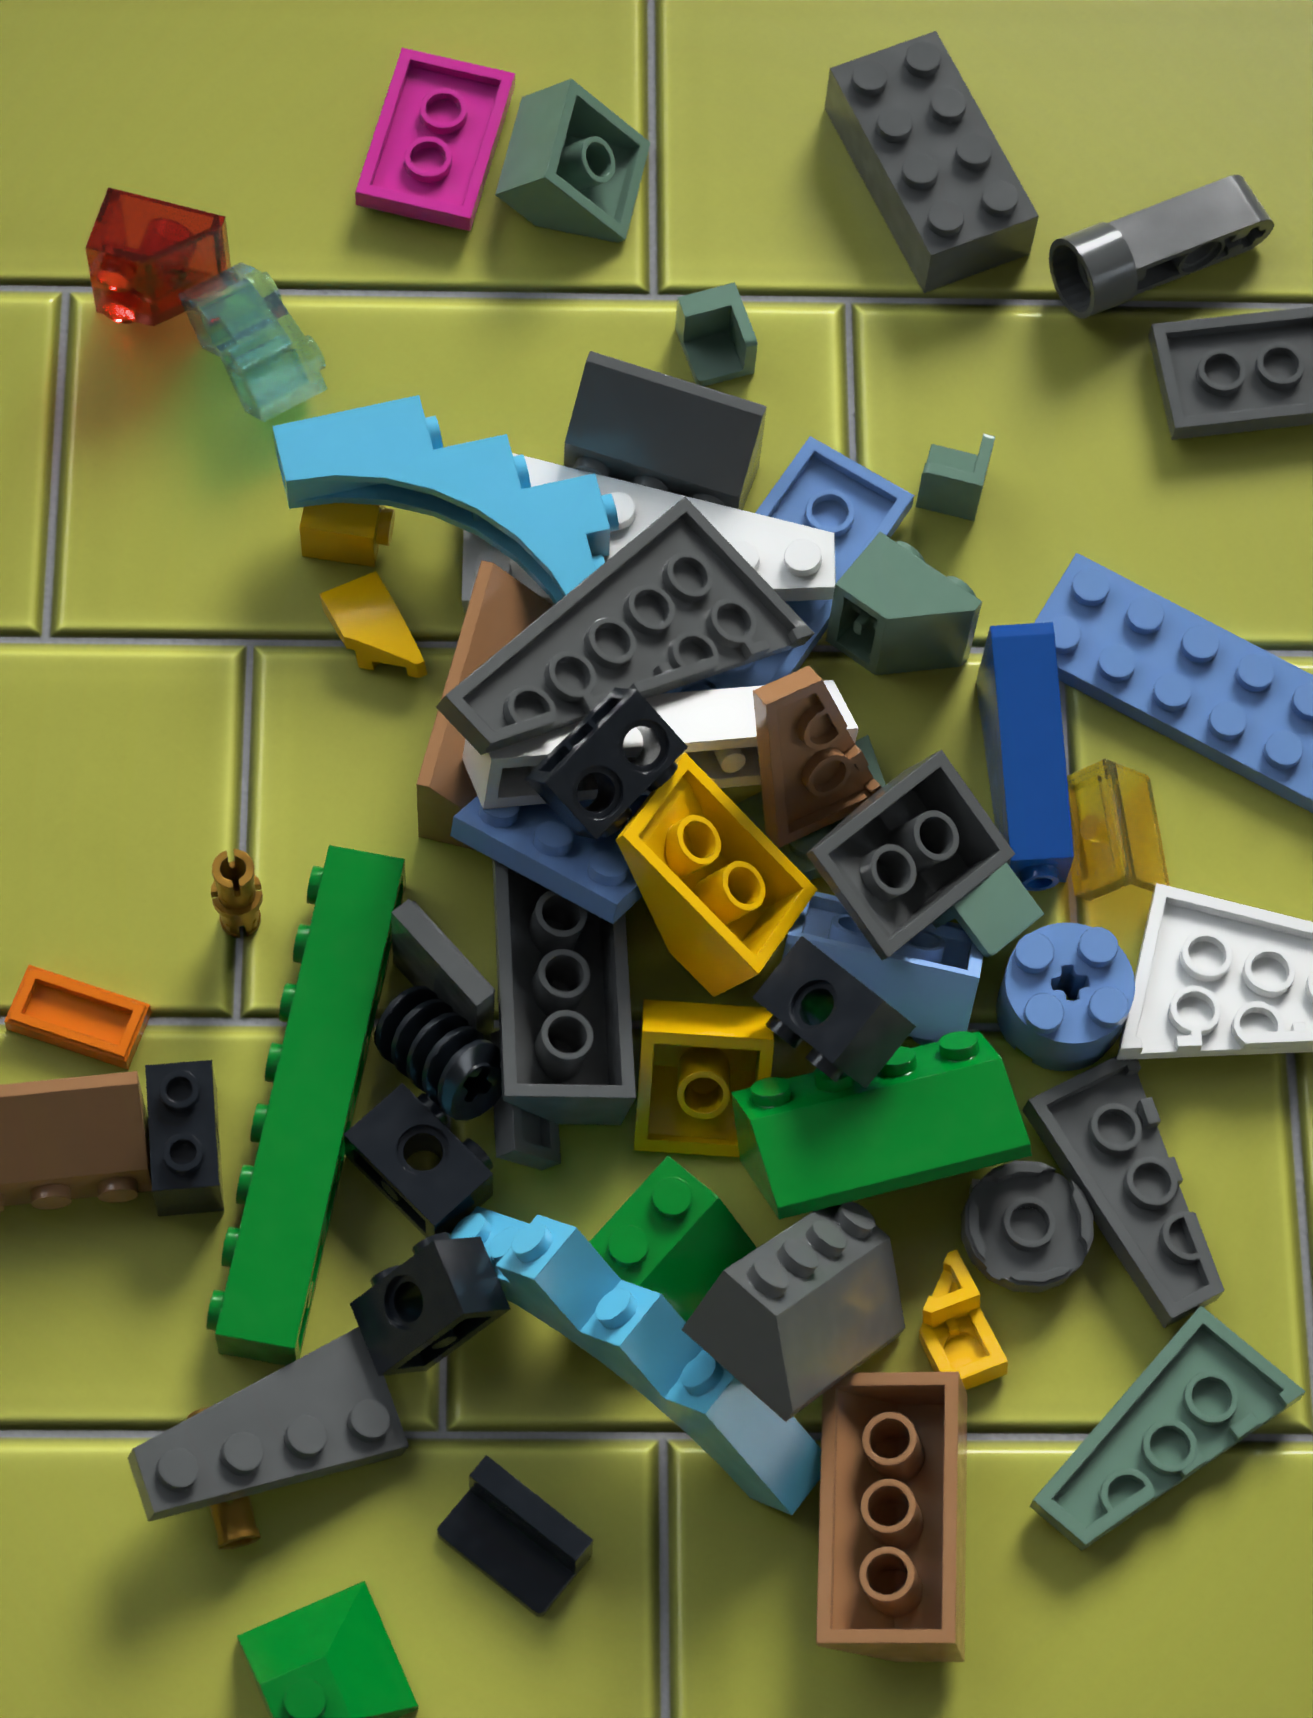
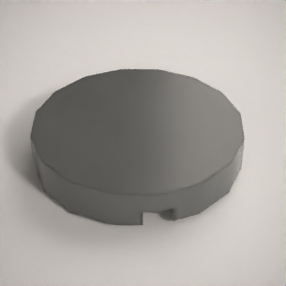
M1013 1161L992 1168L972 1188L961 1213V1240L971 1263L989 1281L1013 1292L1040 1293L1062 1285L1083 1264L1094 1239L1093 1213L1084 1192L1071 1179L1068 1182L1062 1175L1055 1173L1056 1168L1042 1162Z

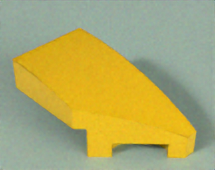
M376 571L319 594L323 611L347 649L355 650L359 668L374 670L378 664L384 663L406 667L407 674L411 677L420 678L428 675L421 652L399 609Z
M956 1249L947 1253L943 1262V1271L932 1296H928L924 1305L923 1323L919 1330V1340L933 1371L959 1372L965 1390L1007 1375L1008 1360L980 1308V1292Z

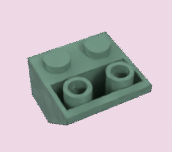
M879 532L835 584L826 642L874 675L961 667L969 658L982 601L975 596L973 590L964 581L954 576L946 577L927 564L922 555L913 546L903 541L895 542L882 532Z

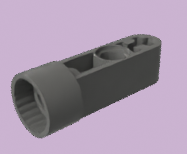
M1231 175L1108 223L1100 222L1056 239L1051 244L1049 250L1050 273L1055 289L1065 307L1076 317L1084 319L1132 300L1135 295L1253 249L1269 236L1274 228V222L1243 176Z

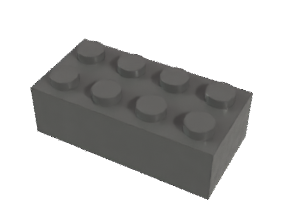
M937 31L830 68L824 109L923 293L1030 255L1039 215Z

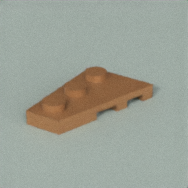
M810 666L753 690L765 831L778 848L847 817L865 800L882 788L868 769L869 763L863 752L855 745L846 729L848 725L825 683Z

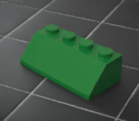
M956 1031L945 1034L937 1042L913 1048L900 1046L866 1089L846 1073L836 1083L816 1068L814 1072L787 1079L780 1077L764 1078L756 1081L750 1088L731 1092L740 1162L779 1220L1032 1156L1031 1143L1003 1060L980 1031L974 1033Z

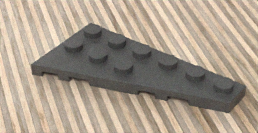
M683 497L447 693L436 708L479 754L483 755L582 721L615 687L638 690L646 699L804 645L815 633L686 497Z

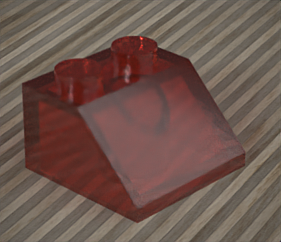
M108 187L85 247L96 312L102 313L111 320L123 324L138 322L156 326L229 292L233 280L225 216Z

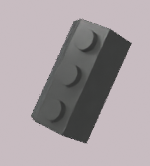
M590 351L585 363L565 439L564 466L743 510L759 468L767 406Z

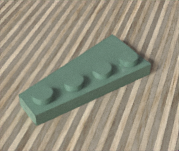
M1200 1305L1036 1495L1029 1507L1083 1551L1299 1401L1306 1391Z

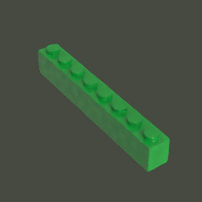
M329 845L324 867L313 866L306 899L307 904L315 905L311 924L299 925L293 950V962L301 963L297 984H285L280 1003L279 1021L287 1022L283 1044H271L266 1063L265 1081L273 1083L269 1104H257L252 1122L250 1140L251 1142L259 1143L254 1166L244 1164L238 1181L236 1204L245 1205L240 1228L229 1227L223 1245L221 1265L230 1267L225 1291H213L208 1309L206 1328L215 1331L218 1352L220 1354L284 1366L300 1358L345 1159L344 1133L352 1127L392 949L391 912L402 904L405 891L406 873L405 859Z

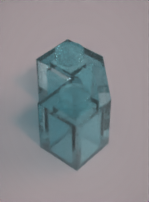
M240 262L178 294L201 347L222 359L245 412L266 422L328 389L320 370L326 367L320 348L310 335L304 336L283 305L280 292L267 272L261 273L260 270Z

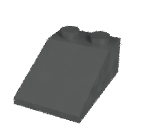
M939 750L901 772L865 800L809 850L806 855L881 960H884L1012 858L1015 853L944 752Z

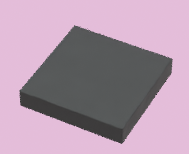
M408 899L391 912L393 964L413 986H426L434 991L438 999L443 1000L452 1007L453 1013L456 1012L468 1021L469 1026L480 1031L484 1039L491 1042L490 1033L494 1032L495 989L418 904Z

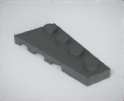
M1117 1056L1030 1098L1022 1111L1068 1182L1071 1179L1084 1192L1093 1213L1094 1222L1163 1328H1166L1194 1313L1200 1305L1205 1307L1217 1301L1225 1290L1196 1213L1189 1212L1179 1186L1183 1178L1175 1157H1169L1157 1127L1161 1122L1153 1098H1146L1137 1074L1141 1069L1138 1059L1116 1060Z
M357 1327L132 1449L127 1459L147 1520L150 1522L402 1456L409 1445L385 1377L378 1375L360 1328Z

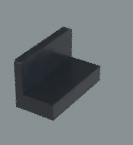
M487 1455L469 1475V1491L437 1528L439 1539L538 1617L543 1616L592 1557L593 1539Z

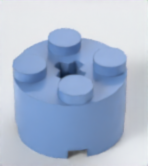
M1069 922L1055 923L1043 926L1032 933L1024 935L1019 939L1009 958L996 1002L997 1020L1005 1040L1014 1049L1017 1047L1024 1054L1033 1059L1032 1063L1044 1069L1073 1071L1094 1064L1114 1045L1123 1029L1134 1000L1135 978L1133 969L1126 954L1118 945L1116 937L1111 931L1103 927H1090ZM1066 995L1069 999H1074V1001L1066 1000Z

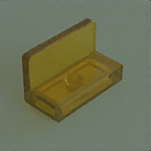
M1103 759L1068 775L1074 859L1070 870L1075 896L1087 901H1093L1130 884L1151 892L1154 891L1156 883L1170 886L1149 776L1108 759Z

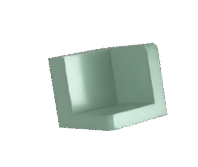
M735 282L678 297L675 330L695 383L701 386H708L754 374L758 343Z
M983 434L978 455L931 444L927 462L924 465L915 507L975 521L996 436Z
M1006 862L931 923L935 928H938L956 919L980 953L988 958L998 953L1044 915V912Z

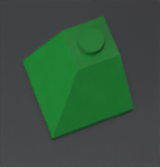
M365 1581L237 1635L270 1718H400L419 1709Z

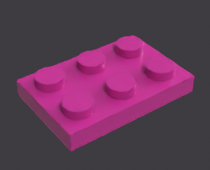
M401 48L355 190L356 205L471 231L515 89V73Z

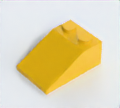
M684 752L675 760L678 768L673 776L661 787L649 794L616 838V842L668 951L715 997L761 972L818 889Z

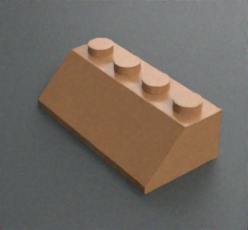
M481 560L441 700L447 693L553 606L492 562ZM438 710L416 784L418 837L473 849L450 836L453 816L477 796L462 760L465 738Z
M137 1071L0 1085V1213L4 1211L5 1206L30 1203L32 1207L37 1209H59L70 1205L71 1199L98 1197L100 1201L108 1203H120L138 1197V1192L152 1191L148 1117Z
M959 1372L850 1373L822 1394L816 1644L819 1647L894 1662H965L967 1392Z

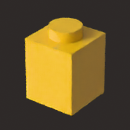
M352 503L305 506L299 527L302 556L375 567L379 545L390 546L395 510L385 508V505Z

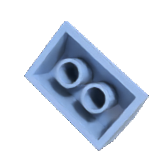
M815 892L788 931L782 960L799 938L803 936L913 1023L916 1027L909 1036L920 1045L937 1042L942 1036L951 1032L968 1030L980 979L983 955L959 923L949 921L938 928H935L930 923L890 957L881 960L838 898L834 895Z

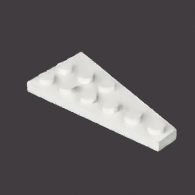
M524 456L531 487L594 474ZM596 474L601 495L612 494L619 522V530L610 532L609 556L603 557L605 562L683 497H686L784 601L833 600L836 584L835 537L833 532ZM464 530L461 598L464 613H466L481 560L496 564L546 601L555 605L550 596L515 561L479 536Z
M1156 883L1134 976V1000L1123 1026L1116 1060L1313 1052V922Z

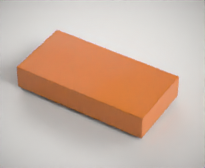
M28 965L4 1023L9 1031L128 1070L152 1011L148 1003Z

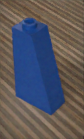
M1053 622L990 626L976 679L995 826L1015 853L1007 861V864L1024 887L1029 891L1046 890L1056 886L1059 882H1066L1074 859Z

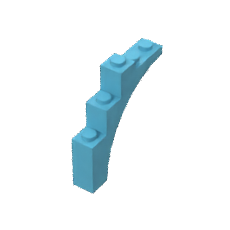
M419 395L272 426L276 457L289 509L331 503L387 505L434 516L479 536L511 558L550 596L554 604L605 563L603 557L609 556L610 532L619 530L618 515L612 494L601 495L595 473L531 487L524 455H512L507 434L443 448L437 417L435 415L425 418Z
M477 1206L470 1215L463 1218L455 1226L451 1239L481 1237L508 1301L521 1307L563 1334L645 1396L708 1453L751 1499L793 1515L820 1480L821 1448L794 1416L785 1422L681 1329L686 1322L662 1294L621 1280L577 1227L538 1214L529 1224Z

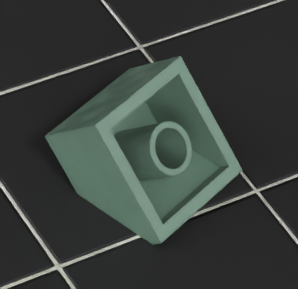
M571 78L521 98L495 195L537 227L615 243L624 241L627 237L651 142Z

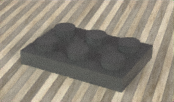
M1313 307L1151 325L1148 337L1171 440L1313 424Z

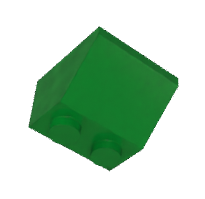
M667 1156L589 1241L621 1280L662 1294L685 1322L691 1317L723 1270L757 1249L722 1200L670 1156Z

